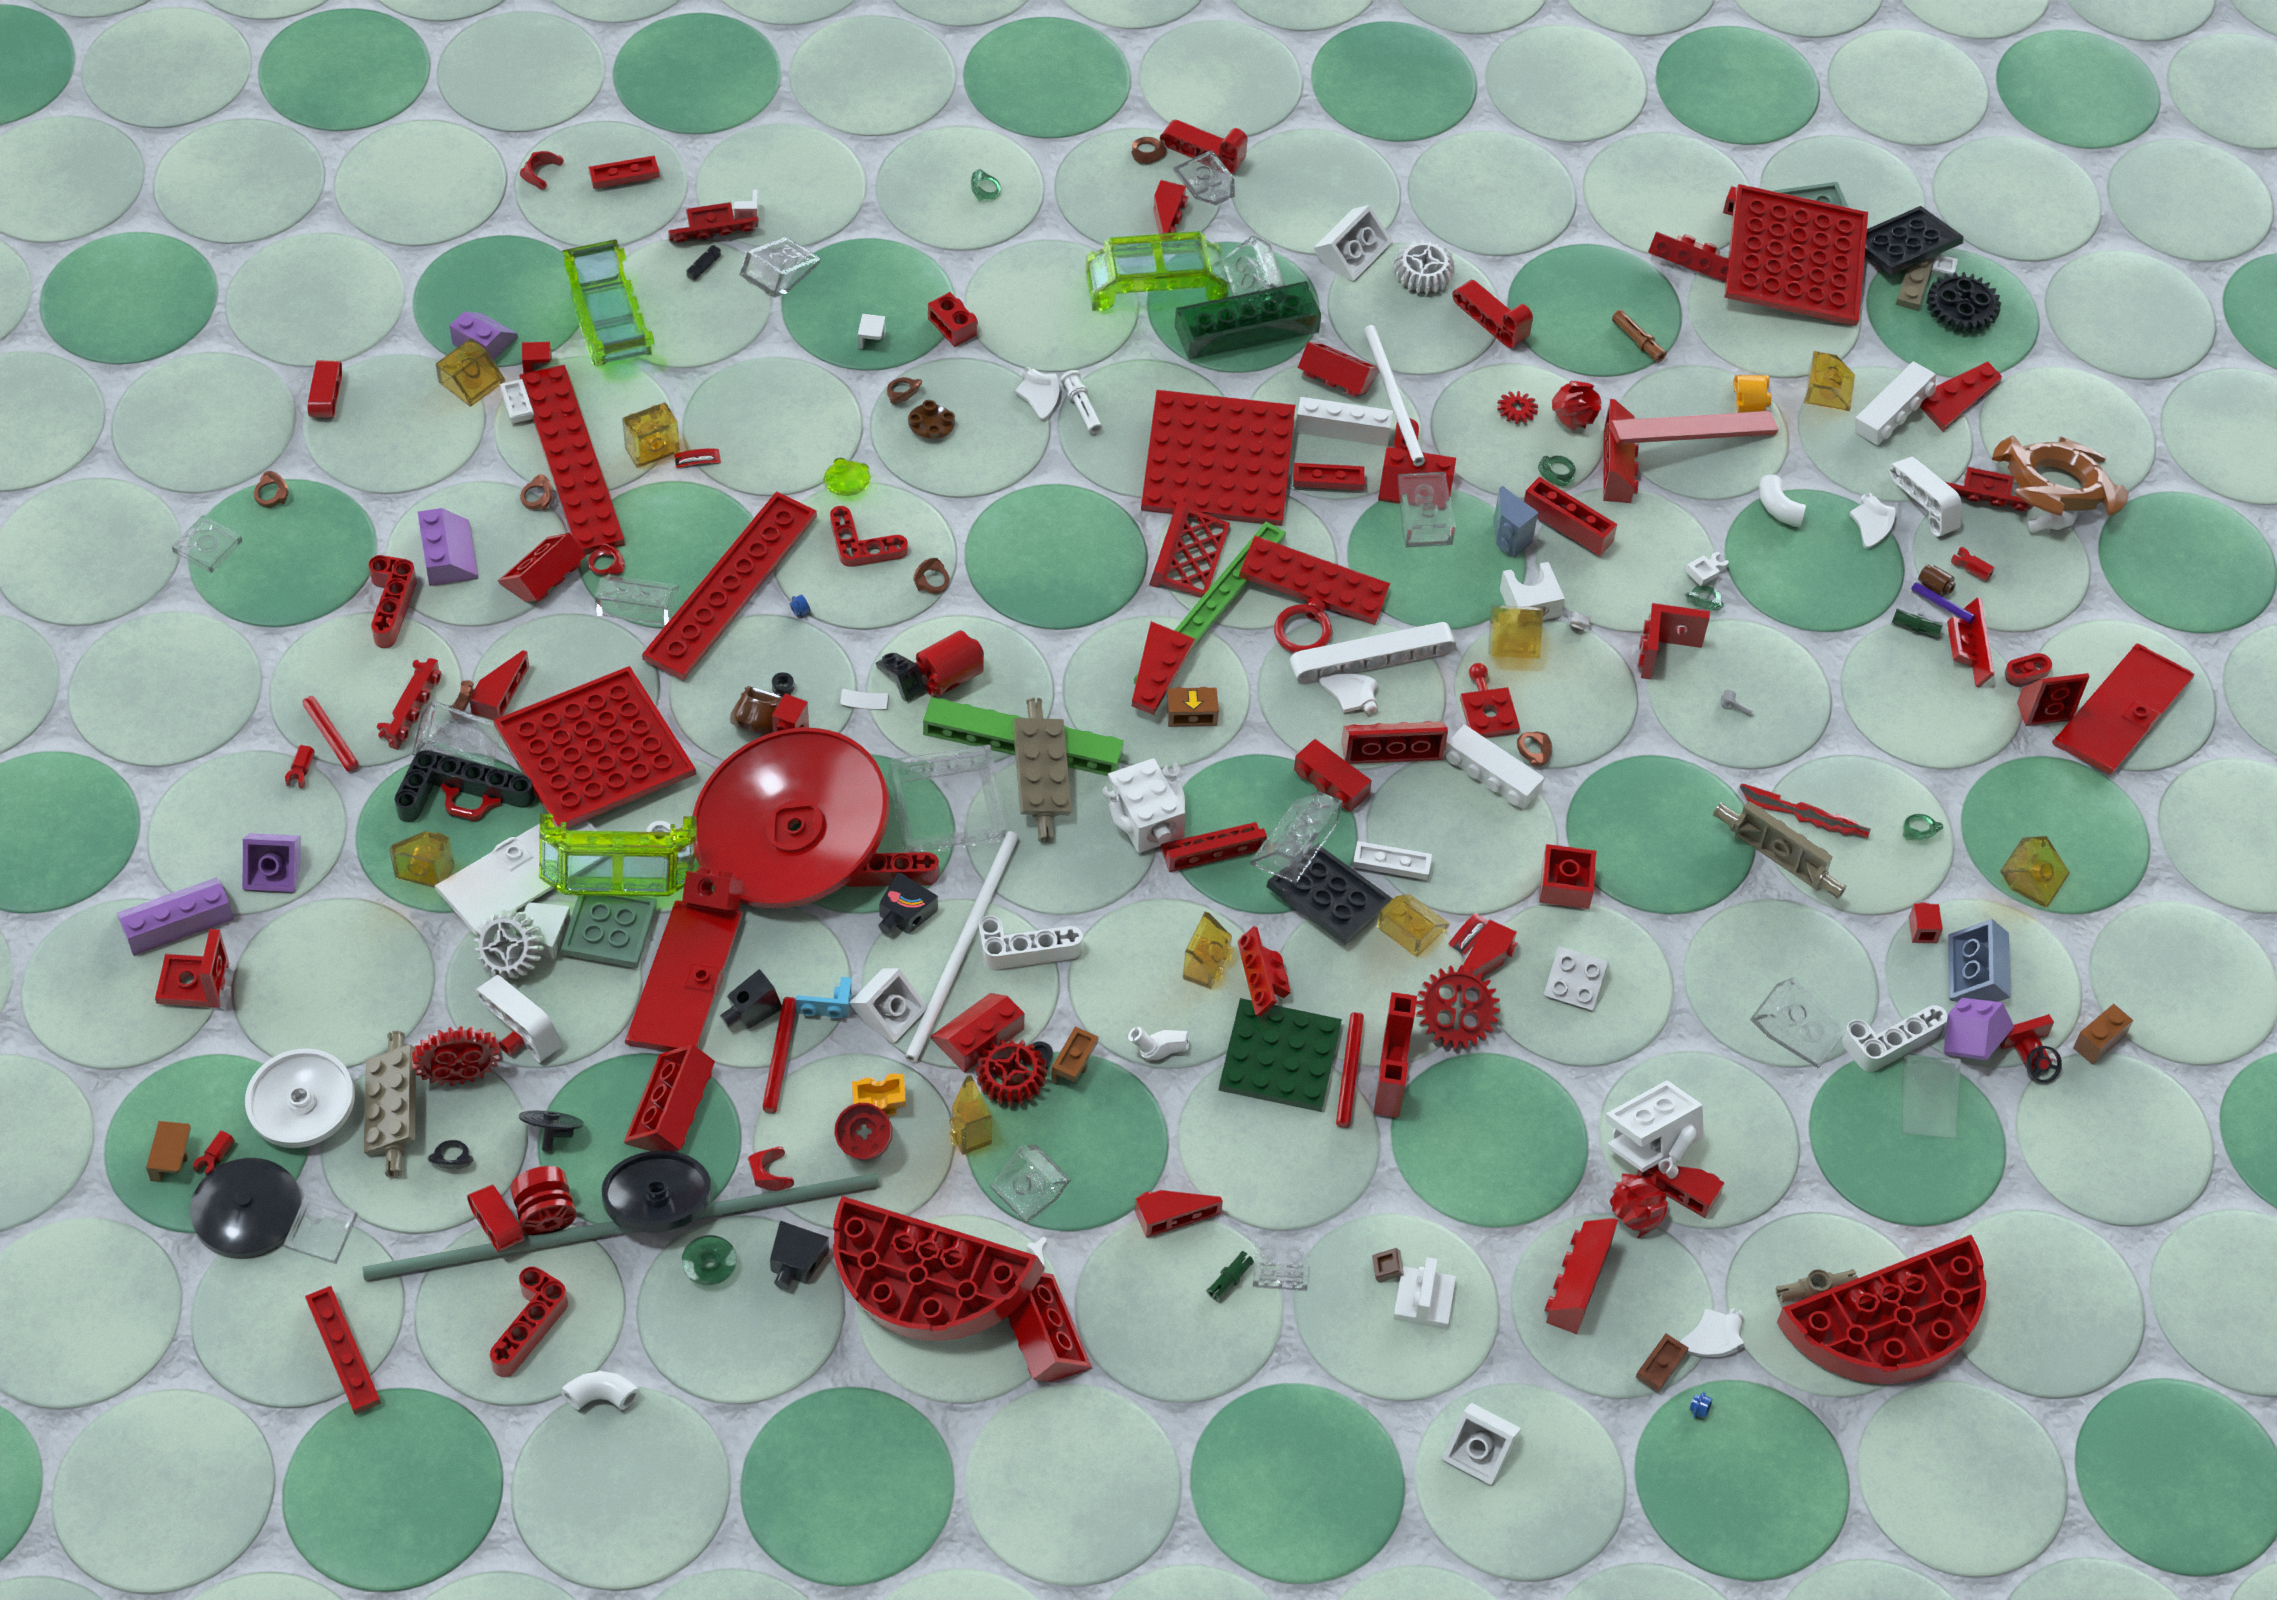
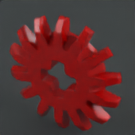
M1510 391L1508 392L1509 396L1502 395L1501 398L1503 400H1498L1497 404H1500L1497 407V411L1503 410L1500 416H1507L1506 421L1508 422L1514 420L1515 424H1518V421H1523L1525 424L1527 423V418L1530 420L1534 419L1532 414H1538V411L1534 409L1538 408V404L1533 403L1535 398L1527 399L1528 393L1520 397V391H1517V396ZM1515 403H1519L1520 406L1524 407H1521V410H1517L1513 406Z

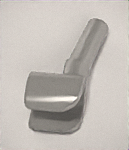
M1724 691V695L1721 697V706L1724 709L1735 708L1749 716L1752 715L1753 710L1735 701L1736 693L1734 691Z

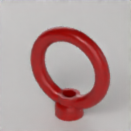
M1310 598L1307 604L1293 605L1284 609L1278 615L1274 624V634L1278 643L1285 650L1293 654L1302 650L1326 646L1332 636L1330 620L1324 613L1326 605L1317 598ZM1305 614L1307 618L1320 622L1322 635L1317 642L1311 645L1302 646L1294 644L1284 634L1285 622L1291 616Z

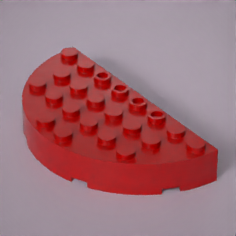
M841 1196L833 1224V1252L838 1272L845 1286L860 1307L873 1320L886 1329L904 1337L924 1341H948L984 1331L1006 1318L1023 1303L1038 1283L1045 1269L1037 1255L845 1196Z
M1971 1234L1782 1307L1777 1324L1791 1343L1805 1356L1840 1376L1876 1384H1895L1917 1380L1938 1371L1951 1362L1965 1347L1982 1313L1986 1297L1983 1259Z

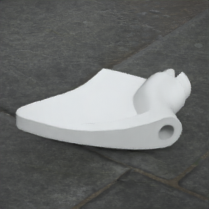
M1025 367V371L1022 370L1021 377L1025 380L1016 389L1015 394L1031 405L1040 421H1045L1053 412L1058 402V378L1056 374H1042L1035 369L1031 370V368Z
M1867 493V495L1864 494L1861 497L1863 504L1850 511L1849 516L1860 529L1864 548L1870 549L1884 540L1891 531L1895 520V507L1886 506L1875 496L1873 497L1871 493Z
M1336 674L1320 678L1319 685L1337 699L1343 713L1359 709L1365 710L1367 714H1371V710L1374 713L1377 711L1378 707L1374 691L1377 689L1378 683L1375 679L1360 674Z
M1736 1308L1730 1309L1726 1315L1705 1309L1698 1326L1680 1341L1689 1347L1687 1354L1700 1357H1723L1741 1350L1745 1345L1739 1335L1743 1313L1740 1310L1738 1313L1735 1312Z

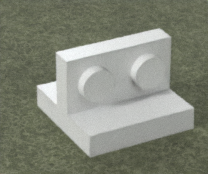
M1428 1257L1426 1258L1425 1267L1419 1266V1269L1403 1266L1404 1276H1400L1393 1319L1447 1329L1456 1276L1435 1272L1437 1259Z

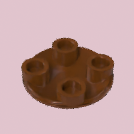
M925 400L922 405L917 406L910 412L908 425L920 437L939 439L947 436L953 430L955 414L945 407L937 405L933 400Z

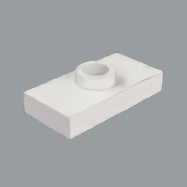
M523 380L499 384L511 424L533 419L534 413Z

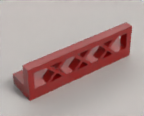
M1257 822L1166 842L1161 844L1160 849L1168 871L1173 872L1263 851L1266 849L1267 834L1264 828L1259 829Z

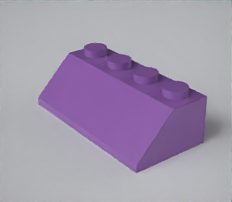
M217 877L117 912L118 919L133 955L234 920L229 901Z

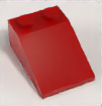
M2089 673L2041 678L2022 688L2017 705L2025 726L2070 721L2074 717L2090 678Z

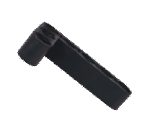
M421 750L414 756L394 798L398 818L404 822H413L420 816L434 785L441 787L442 784H445L450 788L457 787L459 792L481 798L483 795H487L490 799L499 798L501 803L520 808L531 805L534 800L531 779L526 775L431 750Z

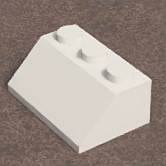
M1366 205L1352 209L1314 249L1327 268L1350 281H1354L1393 241L1371 206Z

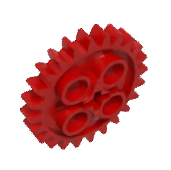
M1450 965L1447 974L1440 968L1438 970V978L1433 974L1429 976L1432 984L1423 982L1422 986L1426 991H1419L1417 994L1423 1000L1416 1003L1417 1007L1422 1008V1010L1416 1013V1017L1424 1018L1419 1026H1428L1425 1035L1433 1033L1435 1035L1433 1038L1434 1043L1442 1039V1047L1445 1048L1448 1042H1451L1453 1050H1456L1458 1043H1461L1463 1049L1466 1050L1469 1041L1475 1047L1478 1044L1477 1037L1482 1041L1487 1039L1484 1031L1487 1033L1493 1032L1494 1029L1490 1024L1498 1023V1019L1493 1015L1499 1014L1501 1010L1494 1007V1005L1499 1003L1500 999L1492 998L1496 988H1487L1491 980L1482 982V972L1475 977L1472 967L1465 973L1463 965L1459 966L1457 972ZM1457 985H1460L1462 988L1459 1006L1463 1009L1458 1015L1459 1029L1455 1030L1456 1008L1452 1006L1457 1001ZM1441 988H1448L1452 992V998H1442L1439 990ZM1468 990L1476 992L1478 1000L1475 1002L1469 1001L1465 996V992ZM1438 1014H1447L1450 1017V1024H1441L1437 1018ZM1465 1016H1472L1476 1020V1026L1467 1027L1463 1018Z
M460 1026L456 1031L449 1027L448 1032L445 1033L438 1030L437 1036L429 1034L428 1040L421 1039L420 1045H416L415 1052H412L413 1069L416 1070V1075H421L422 1080L429 1079L430 1084L439 1081V1086L446 1082H449L450 1086H453L455 1082H459L462 1085L465 1083V1080L475 1082L474 1077L484 1078V1072L491 1073L492 1067H497V1061H500V1048L496 1037H491V1032L484 1033L482 1028L474 1031L472 1026L467 1030H463V1027Z

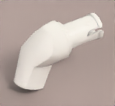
M2063 510L2062 516L2048 512V514L2028 518L2030 531L2034 533L2048 528L2055 529L2056 531L2068 528L2074 524L2080 510Z
M1134 1027L1128 1035V1039L1139 1047L1141 1056L1148 1060H1159L1171 1053L1187 1051L1189 1048L1188 1031L1163 1030L1149 1036L1141 1027Z

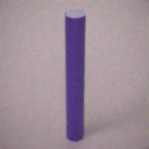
M1917 582L1913 584L1911 590L1969 624L1975 620V615Z

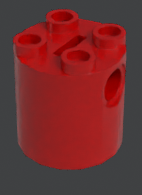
M959 630L916 653L915 663L919 666L928 694L931 697L941 696L983 673L984 651L976 639L969 637L964 631Z

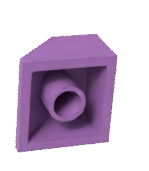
M464 311L449 325L452 344L488 365L518 337L517 332L477 312Z
M249 833L244 837L242 890L295 892L301 862V836Z
M1961 998L1948 1014L1944 1043L1945 1055L1987 1060L2014 1028V1024L2002 1002Z

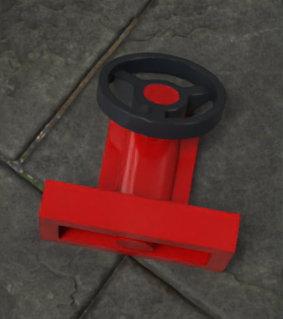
M2050 1014L2015 1024L2014 1028L2000 1043L2002 1050L2014 1047L2030 1077L2044 1083L2054 1080L2062 1068V1060L2059 1053L2052 1047L2043 1046L2040 1038L2049 1035L2054 1024ZM2045 1049L2054 1053L2057 1065L2052 1064V1060ZM2050 1068L2056 1070L2050 1078L2042 1080L2036 1077L2040 1071L2046 1072Z

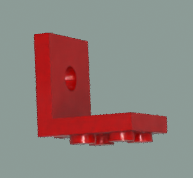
M1652 603L1648 620H1644L1643 634H1641L1639 649L1643 653H1639L1637 668H1642L1641 678L1651 679L1658 652V642L1702 648L1710 619V611Z
M209 929L203 956L165 954L155 995L157 1004L220 1008L219 996L221 990H224L226 982L224 974L230 964L220 930ZM185 977L194 978L189 984L180 983Z

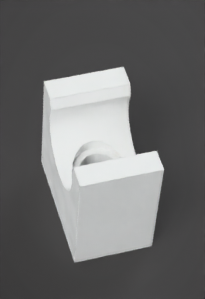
M1549 562L1540 563L1537 585L1527 586L1518 582L1512 570L1503 571L1500 592L1515 626L1561 617L1565 598Z

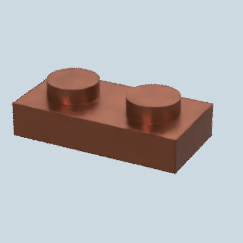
M1665 1333L1641 1366L1635 1378L1660 1392L1687 1354L1689 1347Z

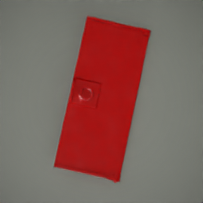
M2136 643L2062 731L2052 740V743L2063 751L2112 775L2142 738L2155 727L2160 717L2190 683L2195 674L2149 650L2147 647Z
M679 900L674 901L626 1036V1045L671 1051L691 1044L698 1047L715 996L718 995L723 980V971L743 916L742 911L718 909L685 903Z

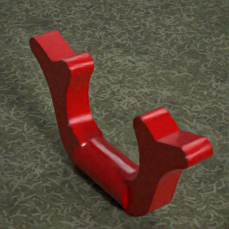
M445 784L441 785V791L446 796L445 809L451 816L454 815L469 819L470 821H476L481 819L490 809L501 806L499 798L490 799L487 795L482 796V804L477 809L470 810L456 806L453 801L460 795L459 788H450Z

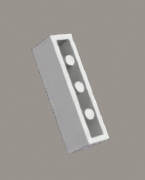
M1913 361L1855 417V433L1877 446L1884 439L1889 438L1892 431L1898 425H1902L1913 410L1916 411L1927 397L1933 395L1936 390V374Z
M1300 397L1295 433L1388 446L1393 410Z
M1465 724L1446 743L1444 757L1451 764L1457 765L1466 771L1469 776L1478 779L1487 785L1490 790L1505 797L1511 804L1525 810L1541 793L1545 777Z

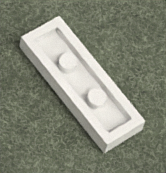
M1357 841L1353 867L1428 880L1432 854Z

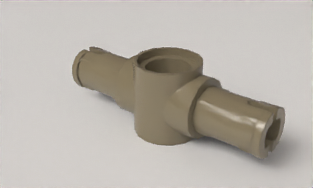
M1815 1269L1808 1274V1277L1801 1278L1796 1283L1776 1286V1295L1780 1297L1778 1299L1780 1303L1800 1298L1806 1299L1855 1280L1858 1276L1855 1275L1856 1271L1854 1269L1836 1274L1827 1273L1822 1269ZM1813 1284H1817L1821 1286V1288H1816L1815 1286H1813Z

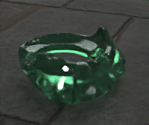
M977 169L974 171L971 177V189L976 199L981 202L983 199L993 200L997 198L1001 192L999 181L995 177L988 175L984 170ZM983 180L991 181L996 185L997 190L986 192L978 186V182Z
M1546 455L1543 456L1538 465L1541 476L1557 486L1565 487L1574 479L1575 465L1566 457L1556 455L1549 458ZM1555 463L1564 464L1568 467L1569 473L1557 474L1551 470L1552 465Z
M1696 586L1691 592L1685 594L1688 602L1696 607L1699 606L1700 608L1719 611L1724 607V603L1721 601V594L1710 586ZM1702 590L1709 591L1716 598L1711 601L1699 598L1697 592Z
M1913 814L1905 819L1902 836L1908 841H1919L1935 836L1944 827L1942 823L1936 822L1928 815ZM1914 819H1922L1927 821L1930 826L1928 830L1919 831L1912 828L1909 823Z

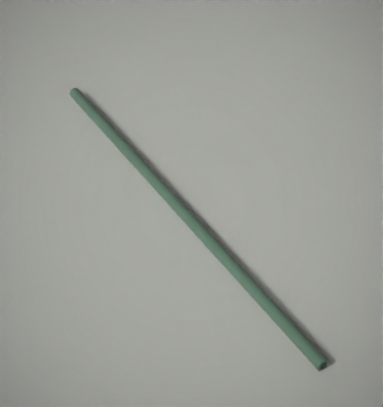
M877 1173L709 1203L705 1211L697 1219L879 1186ZM615 1221L524 1237V1242L497 1252L492 1243L363 1266L364 1280L635 1230L625 1228Z

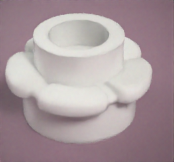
M1572 611L1571 618L1568 617V620L1572 621L1571 626L1585 630L1586 626H1591L1589 624L1591 616Z

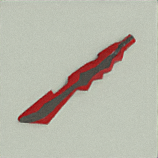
M1747 784L1740 785V789L1747 801H1751L1763 809L1795 814L1799 822H1811L1815 827H1822L1829 832L1838 831L1843 835L1857 834L1866 838L1869 837L1871 829L1859 825L1854 820L1839 814H1829L1820 808L1804 802L1794 804L1781 800V795Z

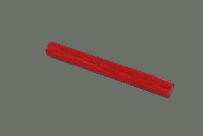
M787 996L783 999L762 1105L763 1111L766 1113H775L778 1107L796 1014V998Z
M1352 1012L1349 1019L1336 1125L1348 1128L1351 1122L1364 1015L1357 1012Z

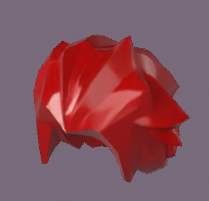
M1570 381L1562 386L1553 397L1552 410L1556 412L1560 421L1569 429L1575 431L1578 426L1586 429V425L1593 424L1596 417H1598L1602 408V401L1600 395L1593 390L1594 385L1586 382Z
M1622 1173L1621 1182H1616V1188L1613 1190V1195L1610 1198L1612 1211L1616 1212L1617 1218L1623 1219V1224L1627 1225L1628 1228L1639 1231L1637 1238L1654 1230L1662 1223L1669 1203L1666 1201L1667 1195L1656 1186V1174L1645 1178L1641 1174Z

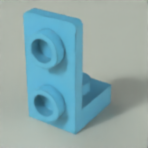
M841 977L840 987L835 986L834 998L797 995L796 1013L805 1016H828L834 1019L848 1018L849 1002L852 995V978Z

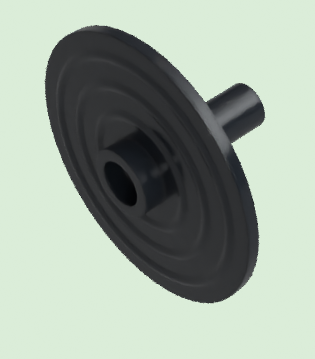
M530 1110L519 1114V1119L522 1122L544 1128L543 1151H552L554 1137H573L574 1129L583 1127L584 1123L575 1116L553 1111Z

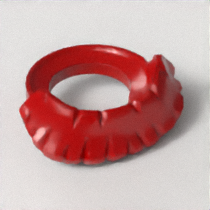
M602 543L600 548L589 556L588 566L597 575H620L624 571L625 561L617 548ZM601 556H612L615 559L614 563L607 569L599 570L594 567V562Z

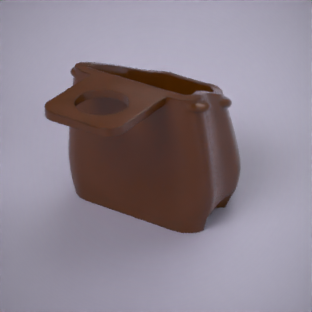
M751 686L745 687V691L741 693V697L731 711L730 724L762 735L773 733L772 715L783 697Z

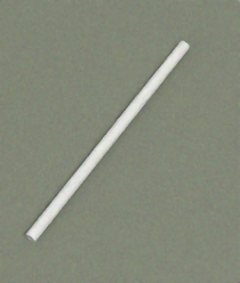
M1008 831L906 1052L905 1059L909 1062L916 1063L976 933L979 922L986 911L1019 838L1015 832Z

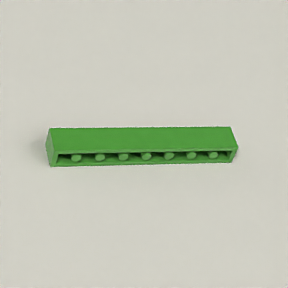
M931 697L923 719V735L1015 755L1013 720L1023 717ZM1064 726L1067 764L1069 768L1108 776V773L1119 769L1123 756L1124 740Z

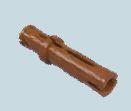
M1622 309L1613 314L1612 321L1638 344V348L1641 351L1647 352L1657 363L1664 360L1667 351L1655 342V338L1651 334H1647Z

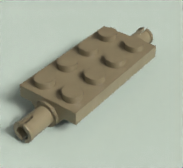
M1035 697L1026 700L1028 718H1015L1013 720L1020 814L1031 815L1037 821L1039 842H1044V838L1045 842H1051L1054 840L1052 824L1054 817L1059 815L1069 816L1072 812L1064 719L1043 718L1042 699L1037 697V702H1035Z
M1749 801L1743 807L1742 813L1737 814L1721 802L1714 810L1713 816L1729 825L1730 830L1736 833L1735 836L1818 891L1822 888L1836 899H1839L1846 890V885L1828 875V869L1833 856L1828 854L1825 849L1819 848L1807 840L1804 835L1798 834L1786 826L1783 821L1777 820L1768 814L1762 807L1756 806Z
M392 1031V1033L389 1032L387 1034L388 1052L366 1060L364 1153L370 1157L384 1154L386 1156L385 1175L389 1178H398V1176L401 1177L403 1175L402 1156L405 1154L406 1144L415 1141L416 1070L413 1069L412 1052H415V1047L411 1044L404 1046L405 1034L401 1031Z

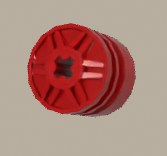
M859 1102L848 1106L839 1114L835 1122L834 1135L838 1146L845 1154L857 1160L869 1161L880 1157L888 1149L892 1141L893 1127L890 1118L882 1109L871 1103ZM862 1125H866L868 1129L872 1130V1133L868 1134L865 1140H863L861 1135L857 1134L858 1131L862 1130Z
M540 1166L521 1173L512 1181L510 1190L514 1205L518 1208L517 1216L521 1230L525 1234L533 1236L561 1231L574 1222L577 1216L576 1209L573 1204L572 1195L569 1194L570 1189L565 1171L561 1168Z

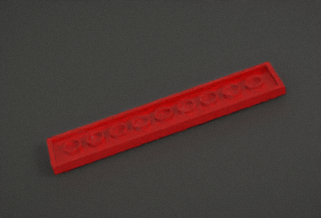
M565 364L520 374L519 378L523 380L534 413L533 422L570 534L585 554L593 553L600 548L602 543L614 547L625 545L624 537Z
M776 491L642 653V660L685 680L815 520L817 511Z

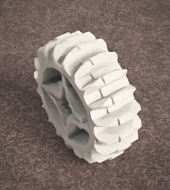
M1421 240L1420 243L1412 241L1411 245L1405 244L1403 249H1399L1394 260V274L1397 281H1401L1402 287L1408 286L1409 291L1416 290L1417 294L1420 291L1425 292L1426 295L1429 291L1436 294L1438 289L1444 290L1446 286H1449L1455 272L1452 253H1448L1447 247L1441 248L1440 243L1434 245L1432 241L1424 243Z
M502 909L498 911V914L491 913L489 919L481 921L484 928L476 930L480 934V938H475L473 941L479 943V948L474 950L475 953H481L477 961L479 963L486 962L483 970H491L492 976L500 975L505 980L509 977L511 979H518L519 974L525 976L528 974V969L531 970L536 967L533 961L541 959L537 951L544 949L541 945H538V941H541L544 937L536 935L540 927L532 926L533 918H526V913H517L515 909H509L508 912ZM512 925L521 932L522 938L516 934L515 928H512ZM497 932V939L493 942L494 936ZM508 942H516L515 944H510V946L508 947H501V945L507 944ZM524 946L523 953L520 957V950ZM494 951L501 954L502 960H505L506 964L498 959Z

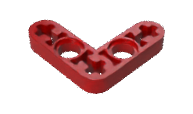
M836 506L830 511V524L839 560L844 566L853 567L896 560L907 555L908 541L904 536L890 535L858 541L850 509L845 506ZM838 516H842L844 524L840 525ZM842 533H849L852 535V537L849 539H841L839 535ZM876 547L880 549V552L871 554L867 550ZM847 548H851L853 556L847 554Z

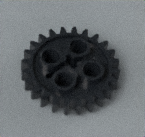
M1953 272L1952 277L1945 274L1944 279L1938 277L1937 282L1932 283L1927 294L1926 304H1929L1927 310L1932 311L1931 317H1938L1937 323L1944 322V328L1952 326L1953 332L1959 328L1963 334H1965L1966 329H1969L1974 334L1975 328L1982 332L1984 327L1989 329L1991 323H1995L2001 310L2000 295L1995 294L1996 288L1989 289L1990 282L1983 284L1982 277L1976 280L1974 279V274L1966 277L1965 272L1961 276Z

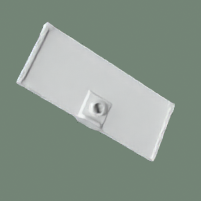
M548 818L518 837H510L496 845L491 853L436 884L435 890L464 921L472 933L477 935L476 930L484 928L481 921L489 919L491 913L498 914V911L505 909L507 912L509 909L517 911L610 855L615 850L588 820L558 832L551 819Z

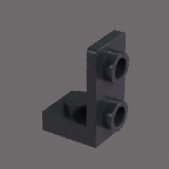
M888 653L875 663L878 669L895 678L902 699L907 701L927 690L918 664L898 653Z

